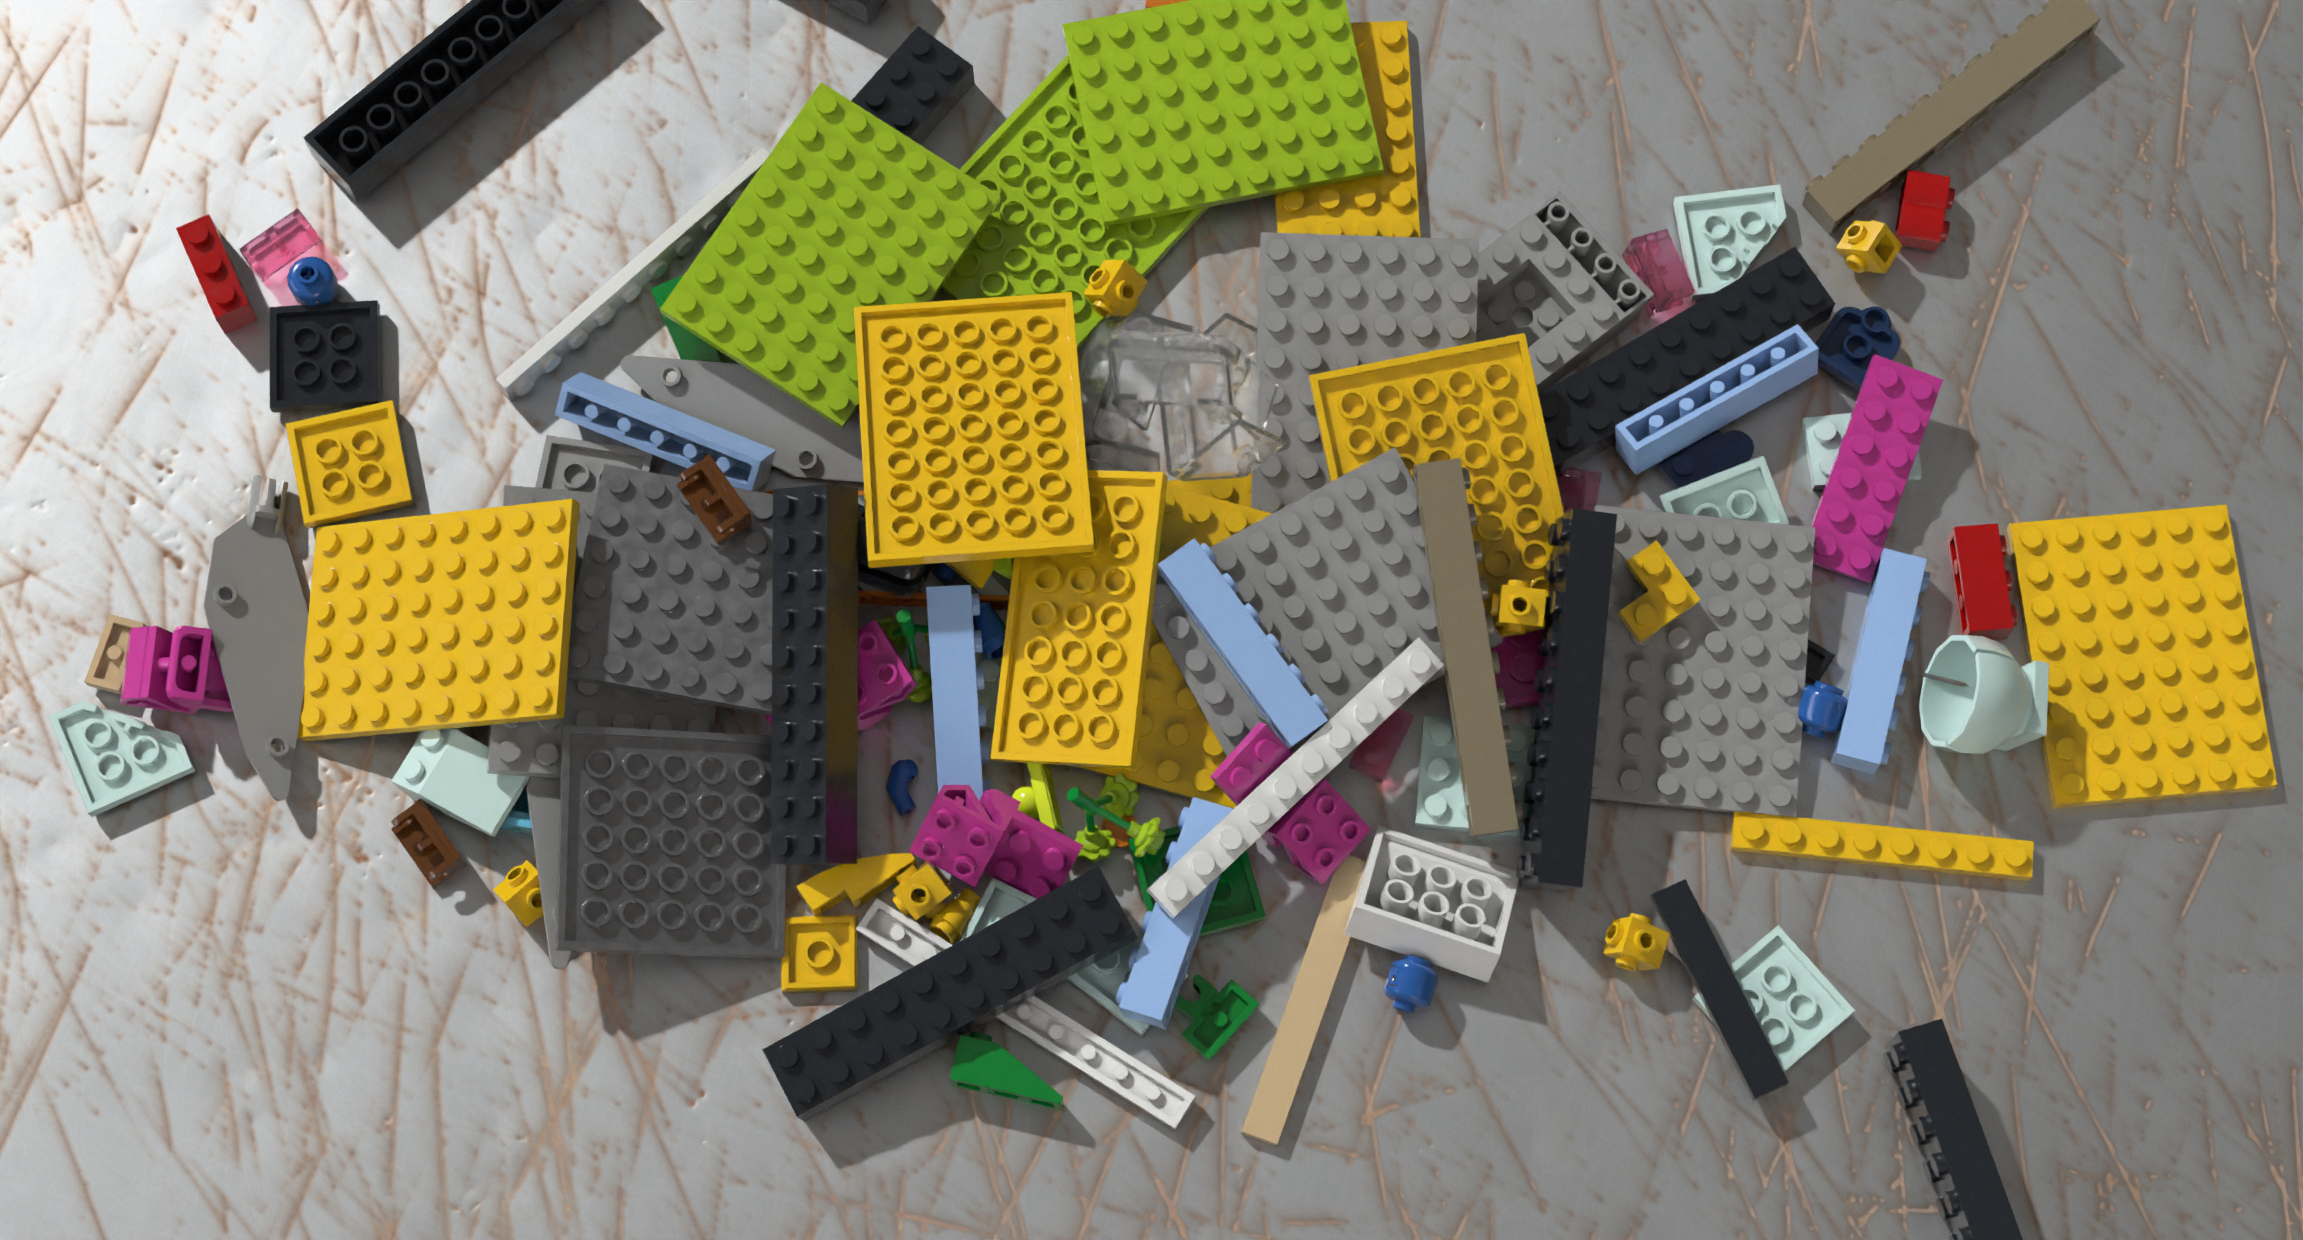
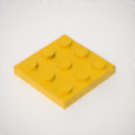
M393 400L286 423L302 516L306 528L414 504L396 406Z

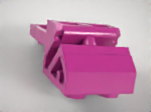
M875 619L858 630V731L860 729L866 731L888 717L892 710L891 704L905 700L918 685L882 625ZM764 714L772 727V716Z
M183 625L177 626L172 633L159 626L131 628L128 636L120 704L195 715L199 708L234 713L212 640V629Z
M1259 722L1213 772L1210 778L1237 806L1293 753L1266 724ZM1323 778L1261 837L1273 848L1284 845L1289 862L1313 881L1323 884L1370 832L1371 828L1332 785Z
M943 785L909 852L976 887L982 874L985 872L1005 884L1038 899L1062 886L1083 845L1020 812L1017 809L1021 802L997 789L985 790L980 800H978L970 785Z

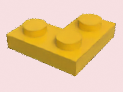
M1656 540L1626 561L1625 565L1646 593L1620 610L1617 615L1640 644L1695 606L1701 599Z

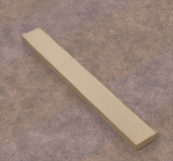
M1348 855L1333 873L1241 1131L1243 1135L1276 1147L1278 1146L1351 939L1350 936L1344 935L1366 860Z

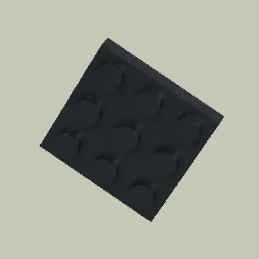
M377 300L270 307V409L273 413L355 408L381 403L380 305Z

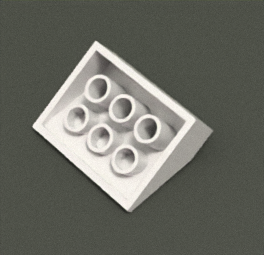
M1378 825L1344 935L1404 955L1419 957L1434 965L1488 983L1501 955L1519 878L1514 870Z

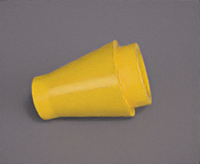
M964 888L959 895L932 917L929 929L932 933L950 944H953L956 940H961L981 899L972 890Z

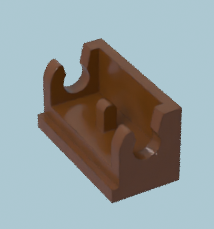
M710 454L679 475L682 481L677 484L678 489L717 545L752 525L749 509Z
M420 798L414 802L415 804L391 821L394 826L391 830L434 890L468 865Z

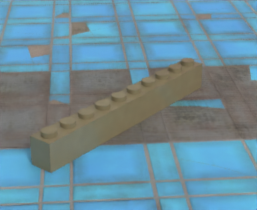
M2049 0L2043 6L2044 11L2036 17L2033 14L2028 15L2019 23L2017 31L2011 36L2004 34L1992 44L1991 51L1986 55L1977 54L1965 65V71L1957 77L1955 74H1951L1938 86L1939 90L1931 97L1925 94L1913 104L1910 113L1904 117L1901 114L1894 117L1886 125L1885 132L1878 137L1875 134L1869 136L1859 146L1858 149L1860 151L1852 157L1845 155L1833 165L1831 173L1824 178L1821 175L1815 177L1805 188L1807 192L1802 206L1829 235L1833 234L1901 182L1907 170L1915 171L2093 35L2101 18L2084 0Z
M1460 458L1416 464L1412 469L1442 662L1444 664L1443 668L1470 837L1515 831L1519 829L1518 822L1523 821V810L1520 799L1514 800L1512 785L1517 784L1515 763H1508L1506 748L1512 746L1509 726L1502 725L1500 711L1506 709L1503 688L1496 687L1495 673H1500V665L1497 651H1491L1489 637L1494 636V626L1491 614H1485L1483 600L1488 599V588L1485 577L1479 578L1477 563L1482 562V550L1480 541H1473L1471 526H1476L1477 521L1474 504L1467 503L1465 491L1471 488L1468 467H1462Z

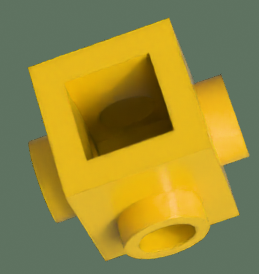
M1853 220L1836 249L1845 259L1846 266L1857 273L1873 272L1885 274L1903 245L1885 223L1875 220L1870 222Z
M1104 260L1100 268L1091 275L1089 279L1090 284L1083 295L1093 304V310L1103 317L1128 316L1137 307L1138 298L1148 281L1126 260Z
M1508 580V585H1501L1497 590V594H1491L1489 614L1495 616L1494 626H1503L1504 633L1525 635L1526 629L1540 630L1544 624L1547 590L1530 588V582ZM1513 603H1517L1520 606V612L1513 608Z
M526 860L522 865L511 869L505 879L493 891L527 928L536 919L544 916L538 871Z
M927 861L919 868L912 864L895 877L899 883L893 889L896 895L893 901L905 916L911 914L915 920H918L921 916L925 915L927 919H930L946 906L942 900L952 894L954 887L937 866ZM915 889H923L926 894L921 895Z
M1631 913L1629 917L1613 919L1605 934L1606 945L1603 954L1615 959V965L1625 970L1660 969L1670 933L1651 925L1652 920L1650 918Z

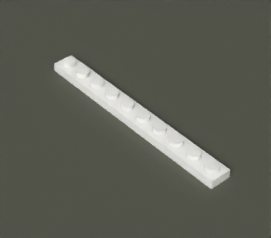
M764 147L760 148L498 376L496 381L501 392L510 401L517 396H523L529 392L535 383L534 381L544 372L548 373L554 370L561 362V357L570 349L579 348L587 340L588 334L598 325H605L612 319L617 308L624 302L633 301L648 281L663 275L672 260L678 255L683 256L687 254L694 246L695 240L703 233L712 232L721 222V218L733 207L770 153Z
M1418 637L1146 891L1171 918H1174L1444 664Z
M878 898L874 900L856 928L858 933L913 967L952 946L949 942ZM1035 996L995 1017L1174 1130L1177 1129L1196 1098L1195 1095Z

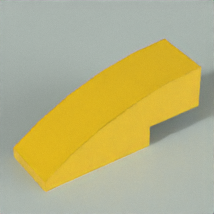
M911 853L864 857L857 859V864H840L823 871L796 887L800 897L814 916H822L847 898L855 910H857L898 882L895 877L912 864L916 868L918 867Z

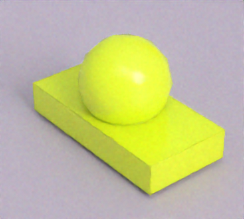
M1027 763L1032 785L1022 786L1015 790L1012 798L1021 802L1017 810L1035 820L1039 818L1041 823L1064 834L1050 767L1047 764Z

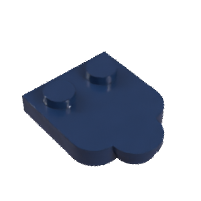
M1876 306L1863 310L1855 307H1844L1837 311L1815 343L1819 348L1818 367L1855 390L1860 391L1872 356L1876 354L1893 360L1899 350L1900 340L1896 332L1891 329V320L1888 313Z
M1716 430L1664 459L1657 465L1656 470L1676 490L1748 462L1753 455L1754 444L1750 436L1742 431L1732 430L1723 434L1721 431Z

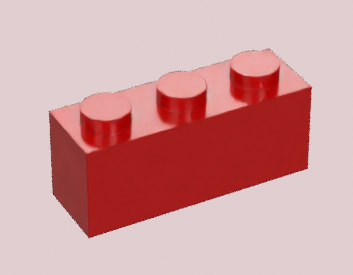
M210 214L177 227L178 235L209 306L224 334L257 321L258 318L222 236Z
M1998 523L1956 526L1952 529L1947 540L1961 634L1984 636L1991 640L2007 639L2014 627L2017 626L2018 616L2016 606L2014 604L2010 605L2008 593L2012 590V576L2010 570H2005L2003 557H2006L2007 554L2006 538L2004 535L1999 534Z

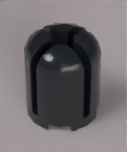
M858 504V581L901 597L912 596L927 580L933 563L869 568L865 505Z

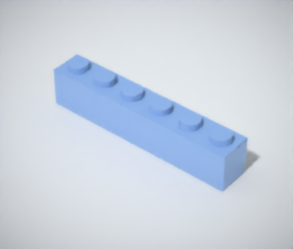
M1798 324L1617 424L1615 426L1616 451L1631 470L1638 475L1818 374L1819 348Z
M582 372L563 382L555 411V416L687 469L710 454L732 487L756 491L766 484L776 450Z
M1194 538L1157 565V572L1271 728L1290 750L1328 721L1324 715L1328 710L1316 694L1310 696L1302 684L1306 680L1300 670L1293 663L1288 666L1281 657L1280 653L1283 652V648L1278 640L1271 633L1266 636L1259 627L1258 623L1261 622V618L1252 605L1249 603L1243 605L1235 593L1239 589L1228 573L1221 575L1213 563L1217 559L1206 543L1199 545Z
M1884 548L1880 554L1847 689L1846 699L1848 703L1841 727L1837 732L1830 762L1832 764L1874 774L1880 764L1886 765L1888 761L1891 743L1885 741L1888 729H1895L1899 715V709L1893 706L1896 695L1902 696L1907 680V674L1901 673L1904 661H1910L1915 645V640L1909 639L1912 627H1918L1923 606L1917 605L1919 593H1926L1930 579V573L1925 572L1926 558Z
M971 585L926 587L938 793L943 785H970L978 800H980L985 790L990 789V779H982V764H989L988 741L980 742L979 727H987L986 705H978L977 690L985 689L983 667L976 668L975 653L982 652L981 630H974L973 616L980 615L979 593H971Z
M1193 797L1190 807H1184L1181 812L1178 828L1182 830L1178 841H1172L1166 856V863H1169L1167 871L1233 809ZM1220 875L1174 918H1171L1157 902L1153 911L1146 912L1141 927V932L1145 933L1140 947L1135 946L1129 959V967L1132 970L1128 982L1122 981L1116 997V1003H1119V1009L1124 1017L1165 1030L1167 1029Z

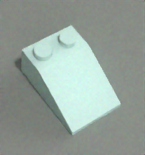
M454 728L422 731L391 782L411 799L417 801L421 798L426 806L495 837L530 777L487 774L489 747Z

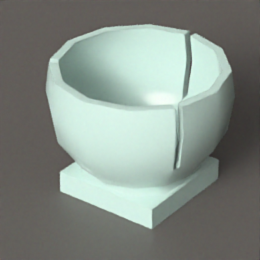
M1951 635L1936 649L1925 673L1964 682L1966 685L1923 677L1919 700L1921 729L1932 746L1948 752L1985 754L1992 749L2008 751L2046 735L2049 663L2036 660L2020 666L2005 645L1984 636Z

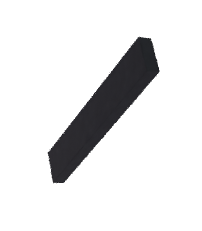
M1686 879L1651 894L1650 898L1667 932L1670 933L1669 936L1752 1100L1754 1101L1787 1086L1789 1082Z

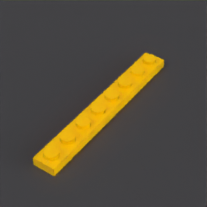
M1734 811L1732 814L1730 851L2030 881L2033 875L2034 841Z

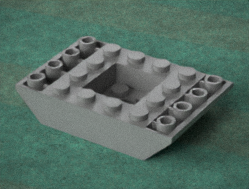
M1559 191L1479 253L1476 342L1525 333L1539 395L1551 388L1619 335L1654 297V293ZM1518 312H1525L1531 317L1532 322L1528 326L1521 327L1513 322L1512 316Z

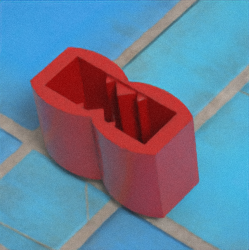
M1907 170L1903 179L1894 233L1903 246L1936 252L1940 242L1946 243L1950 221H1944L1945 209L1951 210L1955 195V189L1949 188L1950 177Z

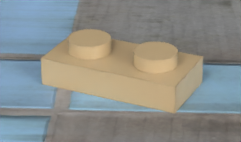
M109 614L84 682L90 687L121 695L129 632L131 628L145 627L146 625L142 622Z

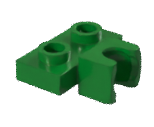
M1195 975L1193 977V987L1200 994L1199 999L1191 1002L1178 995L1174 1008L1191 1023L1181 1034V1038L1210 1062L1260 1007V1003L1232 979L1218 993L1217 989L1202 976Z

